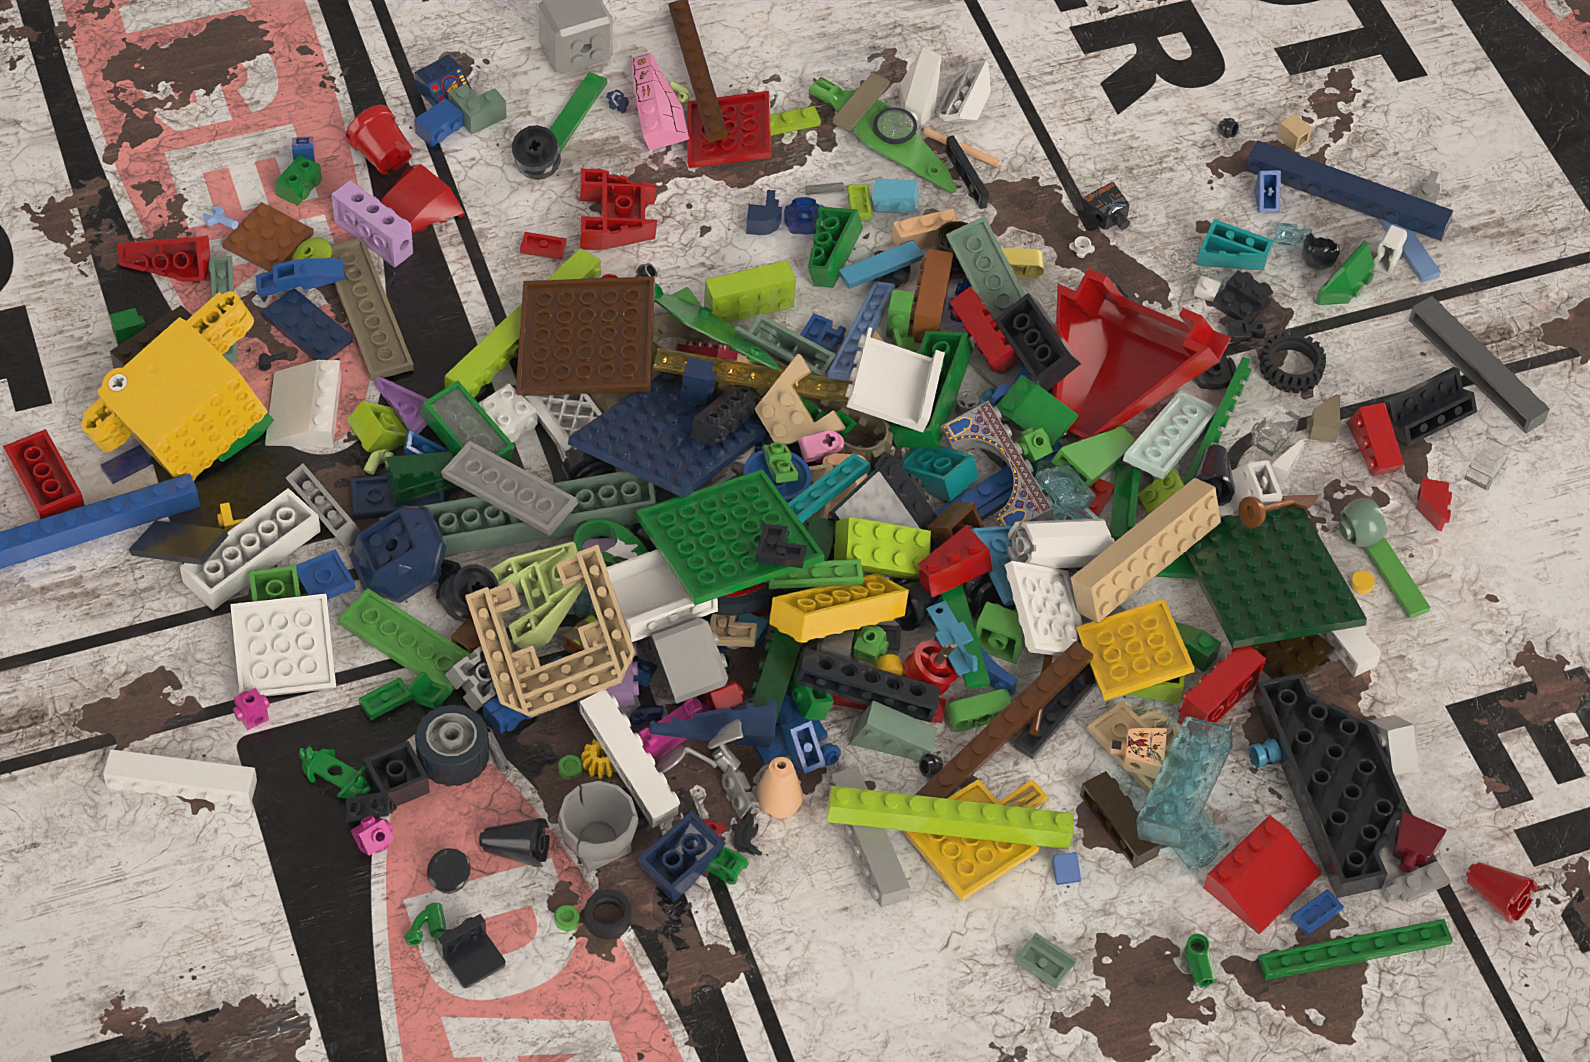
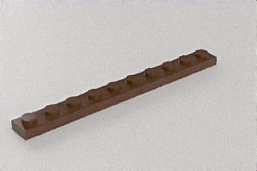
M677 0L668 3L708 143L729 138L688 0Z
M1075 641L915 795L944 799L952 796L1093 660V654L1079 642Z

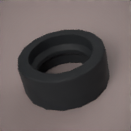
M605 889L594 893L587 900L584 907L585 925L593 935L602 939H615L629 929L632 920L631 904L624 894L616 890ZM613 904L621 908L623 916L619 922L605 925L594 919L593 912L598 906Z

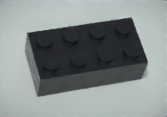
M1027 293L994 320L1034 381L1046 391L1081 365V362L1042 305L1031 294Z

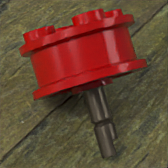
M926 640L920 642L915 647L913 653L904 661L903 671L905 677L940 687L939 696L944 694L950 684L954 683L959 677L947 658L957 647V643L946 644L942 649L937 641Z

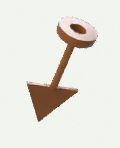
M1318 495L1282 496L1281 502L1265 506L1257 497L1248 496L1239 503V516L1244 525L1249 528H1255L1264 522L1265 511L1288 505H1295L1308 510L1317 500Z

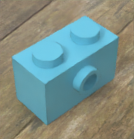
M876 179L872 196L875 212L916 213L920 196L918 181Z

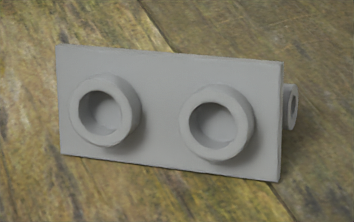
M730 766L721 782L739 819H742L746 812L750 811L751 814L758 812L759 802L756 800L753 791L745 792L751 787L744 772H741L739 769L734 770L733 766Z

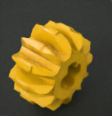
M593 739L592 745L586 744L584 752L581 754L584 771L589 770L591 777L598 774L600 780L603 775L611 778L612 772L618 773L599 742Z

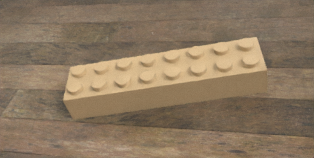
M1192 479L1073 575L1071 582L1077 612L1099 623L1221 522L1216 488L1199 479Z

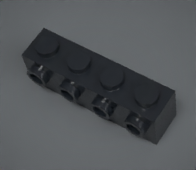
M734 384L694 417L690 437L715 447L718 443L724 441L731 432H735L737 427L742 423L744 424L750 416L756 414L755 407L759 404L757 402L759 393L751 391L748 387Z

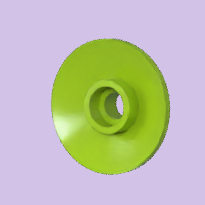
M320 237L307 239L297 247L292 261L311 258H331L332 247L327 240Z

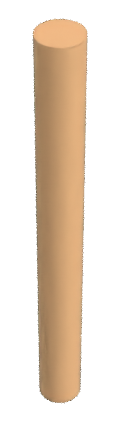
M928 127L925 128L923 135L946 145L948 136ZM957 141L965 154L996 168L998 167L999 159Z

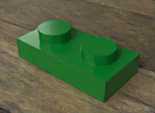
M401 677L358 699L359 704L369 719L373 720L413 698L412 693Z

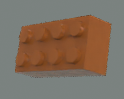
M928 249L926 257L921 259L920 269L923 271H920L918 274L917 286L920 287L915 289L913 302L917 303L912 305L909 332L912 333L914 342L922 343L926 331H940L953 260V253Z

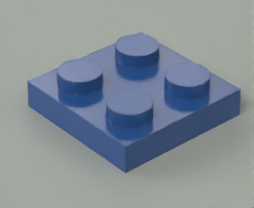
M336 549L296 565L298 580L307 596L326 594L328 600L356 588L354 580Z

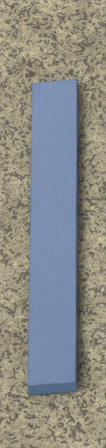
M874 281L828 371V378L850 381L851 371L853 367L856 368L857 364L853 363L857 351L861 350V348L857 347L862 334L866 335L869 327L872 328L870 335L872 338L891 300L895 284Z

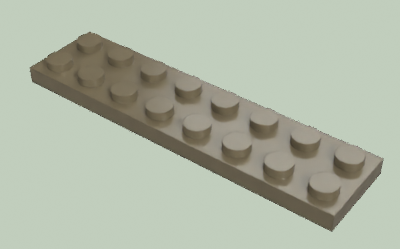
M360 237L332 244L331 258L343 260L345 275L344 280L334 282L371 381L377 376L384 378L414 370L412 359L364 238Z

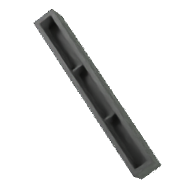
M1431 296L1413 306L1409 321L1525 434L1545 423L1550 410L1547 405L1529 387L1525 386L1500 359L1496 358L1484 344L1476 339L1455 316L1451 315L1440 302Z

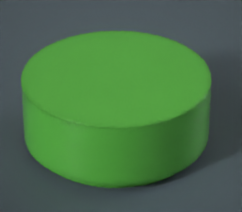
M567 755L561 758L558 763L560 776L566 780L577 779L582 774V761L574 755Z
M571 905L559 907L554 915L555 925L562 931L574 930L579 924L578 910Z

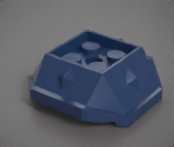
M404 505L386 517H380L376 523L358 534L355 546L349 556L364 591L368 588L382 598L401 603L439 580L440 567L447 546L432 512L427 507Z

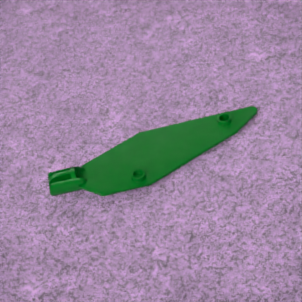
M655 283L654 301L682 323L747 355L746 358L752 362H760L772 369H779L778 364L770 355L753 342L736 334L735 329L718 316L712 314L713 311L711 309L698 307L682 298L664 294L661 287Z

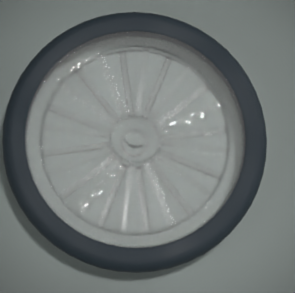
M893 107L881 111L875 117L873 127L876 135L881 140L890 144H901L913 138L917 131V122L909 111Z

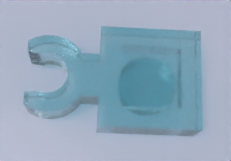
M1277 222L1275 227V243L1296 246L1297 242L1303 244L1306 236L1312 233V229L1303 228L1300 230L1297 224Z

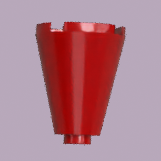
M1482 862L1470 865L1466 872L1467 883L1509 923H1513L1512 919L1518 921L1526 913L1533 899L1529 898L1531 892L1536 893L1537 883L1533 879Z

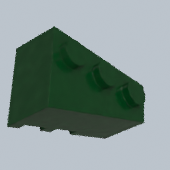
M452 452L385 457L387 485L396 505L457 487L456 484L443 478L441 471L454 458Z

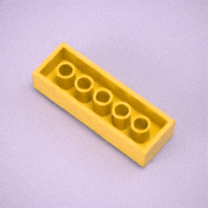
M875 573L863 576L864 581L862 585L822 586L773 597L769 624L778 628L780 632L790 635L797 642H808L810 639L824 638L826 635L834 633L841 634L846 630L860 629L862 626L876 625L878 622L893 621L895 618L905 616L909 590Z

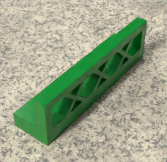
M1117 464L1109 531L1114 541H1117L1135 526L1140 468L1131 465Z

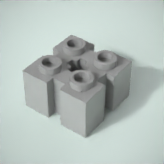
M479 646L468 657L466 656L455 664L445 674L456 690L462 687L466 692L463 699L475 712L483 704L497 696L482 646Z

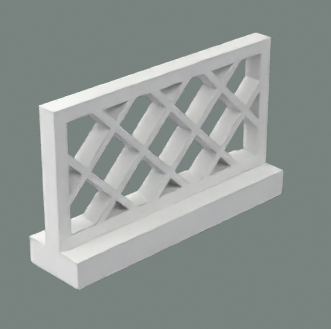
M565 394L564 399L553 398L554 395H549V398L540 397L539 395L523 396L537 409L538 421L565 458L577 449L568 445V439L570 435L579 430L576 429L578 420L591 422L602 414L588 394H581L579 401L568 400L570 394ZM552 403L562 405L560 413L550 411ZM567 405L578 406L575 415L565 414ZM582 407L591 408V416L580 415ZM563 419L574 420L572 428L562 427Z

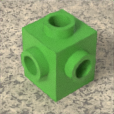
M1033 427L1020 432L1022 437L1015 440L1023 451L1021 456L1024 461L1028 459L1030 463L1054 452L1050 445L1049 436L1044 432L1043 428L1035 431Z
M876 625L863 626L861 631L858 630L853 640V644H855L853 647L854 657L871 664L876 663L880 655L886 653L889 645L886 639V632Z

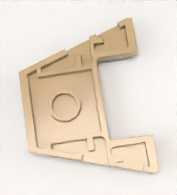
M800 354L793 359L755 407L756 413L773 441L785 443L786 445L797 443L798 439L826 430L842 431L846 429L834 410L816 422L812 419L793 387L794 383L811 373V370Z

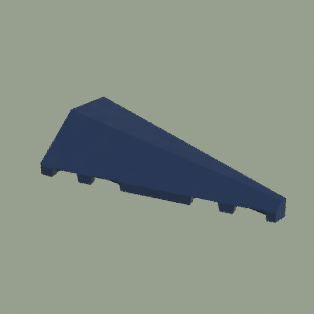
M769 700V705L755 707L754 703L747 704V709L731 710L729 707L693 714L692 719L681 721L678 717H673L669 723H655V721H651L649 723V731L653 735L711 741L725 725L739 719L741 721L743 738L727 743L769 748L775 737L777 703L776 700Z

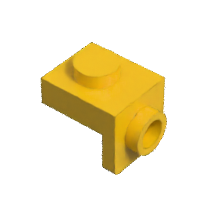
M229 503L220 504L221 514H217L220 528L224 527L229 532L246 519L233 521Z

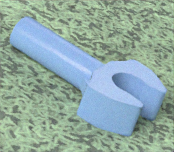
M220 206L211 207L213 215L203 213L205 222L210 227L217 223L232 229L238 227V222L226 217L223 208Z

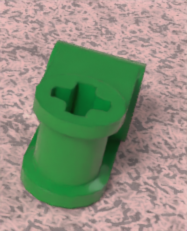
M724 846L705 870L721 878L724 882L735 885L738 881V875L743 869L747 868L749 863L744 856Z

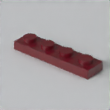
M686 341V345L677 344L676 349L677 353L737 361L738 352L730 351V346Z

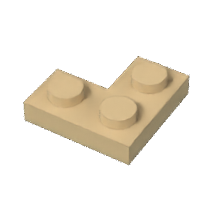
M712 613L710 628L711 631L715 630L719 640L717 646L755 647L758 631L757 623L736 622L737 615L725 616Z

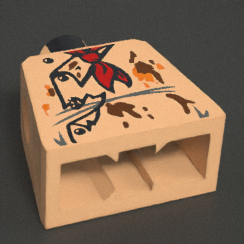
M1130 728L1127 731L1125 741L1112 740L1110 754L1124 756L1123 768L1125 770L1160 780L1164 768L1167 729Z

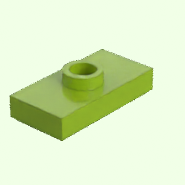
M847 185L849 209H857L861 221H872L869 185Z

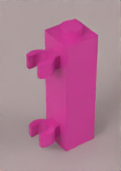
M697 697L685 701L684 705L657 723H669L673 717H678L680 721L692 719L693 714L710 710L704 702H700ZM647 727L638 733L643 743L642 748L645 753L649 752L652 755L654 761L687 739L650 734Z

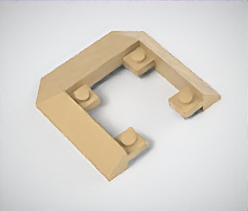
M599 545L576 553V557L556 564L565 588L584 580L586 581L598 620L578 628L585 650L541 666L533 645L513 653L501 617V612L521 605L512 581L493 589L486 587L465 595L500 704L528 717H534L622 682L636 652Z

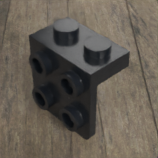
M481 914L465 919L461 925L452 930L444 931L437 938L438 953L460 985L465 989L494 974L506 965L504 957L486 933V921Z

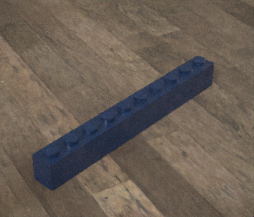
M1257 140L1248 156L1246 171L1258 175L1259 171L1281 170V184L1369 216L1386 220L1391 224L1399 225L1430 238L1442 241L1450 225L1454 210Z

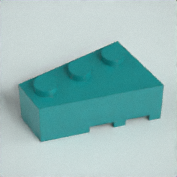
M1214 219L1200 248L1196 266L1264 270L1271 255L1274 240Z

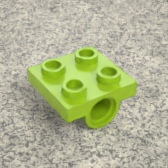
M1172 468L1164 479L1159 478L1140 491L1138 497L1148 514H1150L1183 488L1185 484L1177 471Z

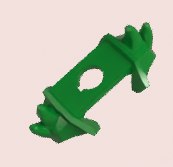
M310 746L306 750L300 748L299 754L303 762L302 770L310 782L316 781L313 773L318 774L342 789L337 794L339 798L362 796L370 792L369 783L362 775L365 770L364 766L358 771L335 758L334 749L322 748L320 751H313ZM332 766H338L342 770V775L332 776L328 773V769Z

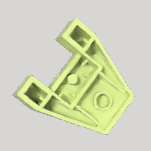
M574 542L511 557L490 569L497 578L499 586L512 581L517 594L524 590L531 612L508 625L514 644L519 648L524 649L533 645L537 650L549 643L584 588L585 580L565 588L556 566L557 563L577 556L576 553L578 551Z

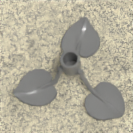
M736 719L728 723L709 742V749L719 746L712 754L714 760L689 747L679 745L660 759L656 766L657 772L665 773L681 761L685 753L697 756L710 763L713 768L719 766L725 774L730 766H733L734 770H736L741 762L725 743L743 738L741 721Z

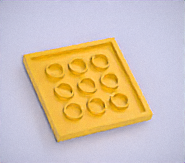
M1165 599L1105 617L1099 623L1093 621L1076 627L1082 646L1093 654V660L1089 664L1104 701L1195 672Z
M979 779L947 798L1001 805ZM902 831L961 902L1037 854L1039 847L1035 845Z

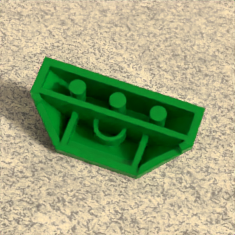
M1364 240L1319 289L1315 302L1317 305L1347 304L1353 297L1357 298L1360 295L1365 284L1369 285L1374 277L1372 272L1375 264L1367 241Z

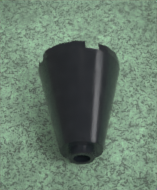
M1219 444L1208 446L1203 453L1193 479L1196 478L1216 488L1218 506H1223L1230 503L1235 495V484L1229 457L1225 447Z
M920 579L901 585L909 590L905 616L894 619L899 624L898 626H901V630L912 631L919 627L929 614L926 608L932 606L940 597L939 594L931 598L920 585Z
M535 818L486 827L484 832L480 833L479 845L483 848L484 852L533 867H543L541 862H546L549 852L550 835H545V828H549L546 819Z

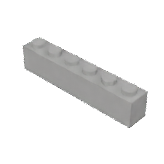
M858 766L831 774L830 784L827 785L829 794L831 786L868 790ZM844 824L846 836L851 838L854 843L853 851L857 859L860 858L863 864L861 865L863 876L865 879H869L871 883L870 891L873 899L878 900L880 907L908 900L910 886L886 830L883 828Z

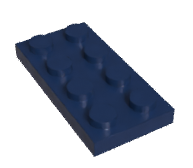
M295 288L261 311L262 317L313 360H329L353 342V336Z

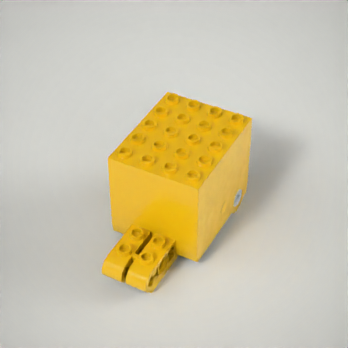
M228 291L224 294L218 292L187 321L179 317L123 368H115L106 374L102 381V386L97 390L100 398L82 413L84 418L81 422L82 430L100 451L104 453L111 452L124 444L132 435L173 478L190 473L194 481L204 469L212 465L213 461L220 454L225 453L236 439L243 437L247 433V429L249 430L255 423L263 419L268 411L239 371L221 355L226 353L229 347L238 339L244 337L254 323L252 314L238 294L233 291Z

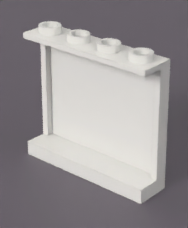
M869 327L866 335L862 334L857 347L861 348V350L857 351L853 363L857 364L856 368L853 367L849 380L853 382L848 385L845 397H848L846 407L923 432L930 420L944 352L936 350L933 357L930 358L871 338L872 328Z
M658 550L606 567L632 642L718 611L717 598L698 605L693 604Z

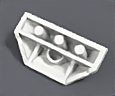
M987 60L969 63L965 67L966 70L960 73L949 85L936 112L940 119L945 122L959 123L978 120L991 92Z

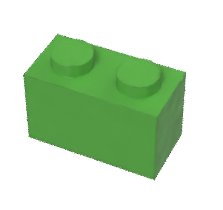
M893 289L888 312L886 337L892 338L893 329L898 328L900 338L908 337L914 293Z

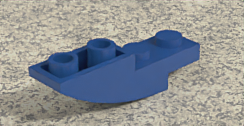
M311 258L272 265L273 271L256 275L257 294L261 298L300 286L305 291L345 279L344 262L342 259Z

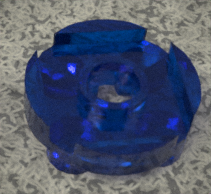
M799 197L792 200L789 206L787 204L784 209V222L790 233L816 234V220L819 218L818 209L820 205L816 203L815 199ZM802 214H807L808 218H803Z

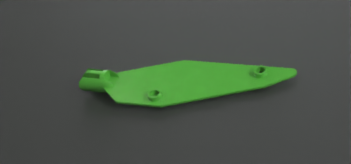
M820 77L808 89L811 95L833 106L837 112L856 92L842 90L823 77ZM877 100L852 130L864 144L947 192L955 193L957 188L947 167L917 133H915L912 139L901 144L887 143L876 135L873 127L875 117L881 111L892 108ZM888 113L882 116L877 123L879 131L891 139L904 138L913 130L900 113Z

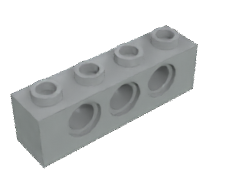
M301 464L286 477L288 482L311 509L319 515L322 522L345 548L356 540L357 535L362 531L304 464Z

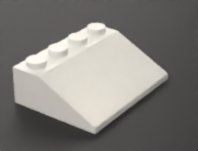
M314 360L274 372L269 415L274 421L267 428L266 446L334 447L341 386L340 360Z

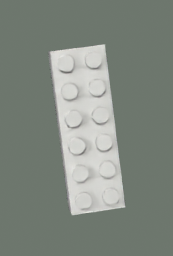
M287 489L227 532L229 536L203 565L184 563L180 566L183 583L207 606L215 610L250 584L249 572L272 568L320 532L319 515L290 489Z

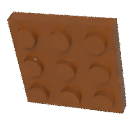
M261 202L222 242L224 249L270 272L273 271L272 265L288 262L293 257L297 247L314 235V230Z

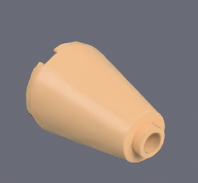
M777 757L770 762L755 790V797L759 802L758 808L763 813L765 811L774 818H786L795 814L803 801V791L793 763L785 757Z

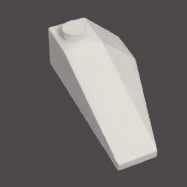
M926 47L921 50L900 83L899 90L901 108L909 111L915 117L917 127L919 128L935 114L941 56ZM903 114L904 119L907 120L909 123L913 124L912 121L906 115Z

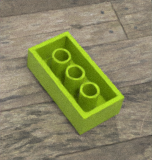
M788 260L705 279L704 307L713 311L712 314L718 316L726 323L745 320L758 316L759 313L766 315L780 310H787L794 307L796 278Z
M847 517L836 521L834 561L861 559L862 572L878 573L879 575L915 581L920 579L917 564L930 555L931 531Z

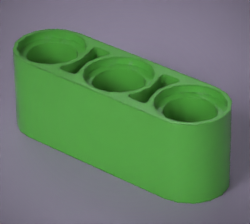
M1000 689L951 702L945 707V712L953 731L962 732L988 725L1013 700L1007 689Z

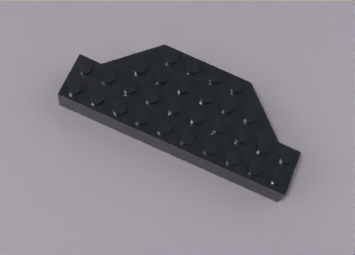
M1302 673L1257 682L1253 695L1254 702L1269 738L1275 739L1280 747L1281 761L1279 762L1336 898L1381 889L1388 873L1380 853L1398 822L1406 801L1372 723L1364 718L1360 720L1349 715V711L1333 703L1329 705L1318 700V696L1309 692Z

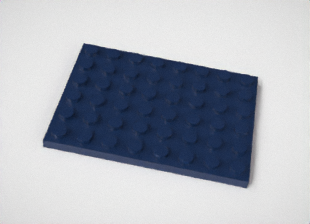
M663 372L651 380V392H633L570 435L568 445L685 498L767 437L769 432L759 416L752 415L744 424L742 423L737 427L735 432H731L724 441H721L715 447L691 438L694 417L718 397L714 394L712 398L708 397L706 405L680 400L683 381L670 373Z

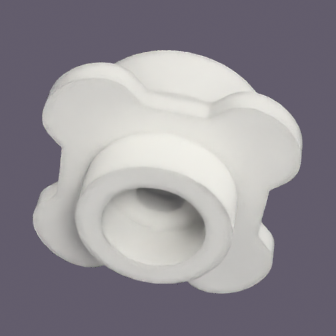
M1083 236L1077 237L1069 245L1070 250H1074L1079 258H1084L1086 254L1093 253L1095 250L1094 246L1091 245L1090 239Z

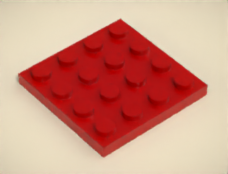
M769 91L717 97L729 138L708 143L696 100L687 101V129L689 139L687 140V163L689 168L771 158Z

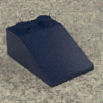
M691 810L638 858L640 870L674 903L696 882L726 843Z

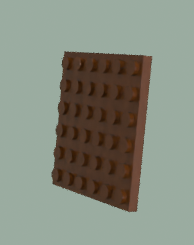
M655 277L523 281L516 383L517 395L651 392Z

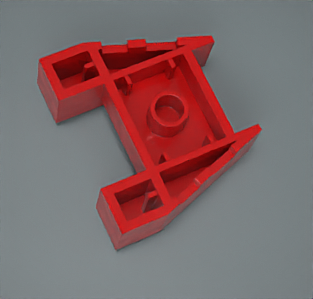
M581 168L580 201L601 202V217L581 216L580 248L583 250H605L655 239L657 220L645 219V204L655 205L656 185L641 181V183L630 181L627 176L620 175V177L609 174V171L603 169Z

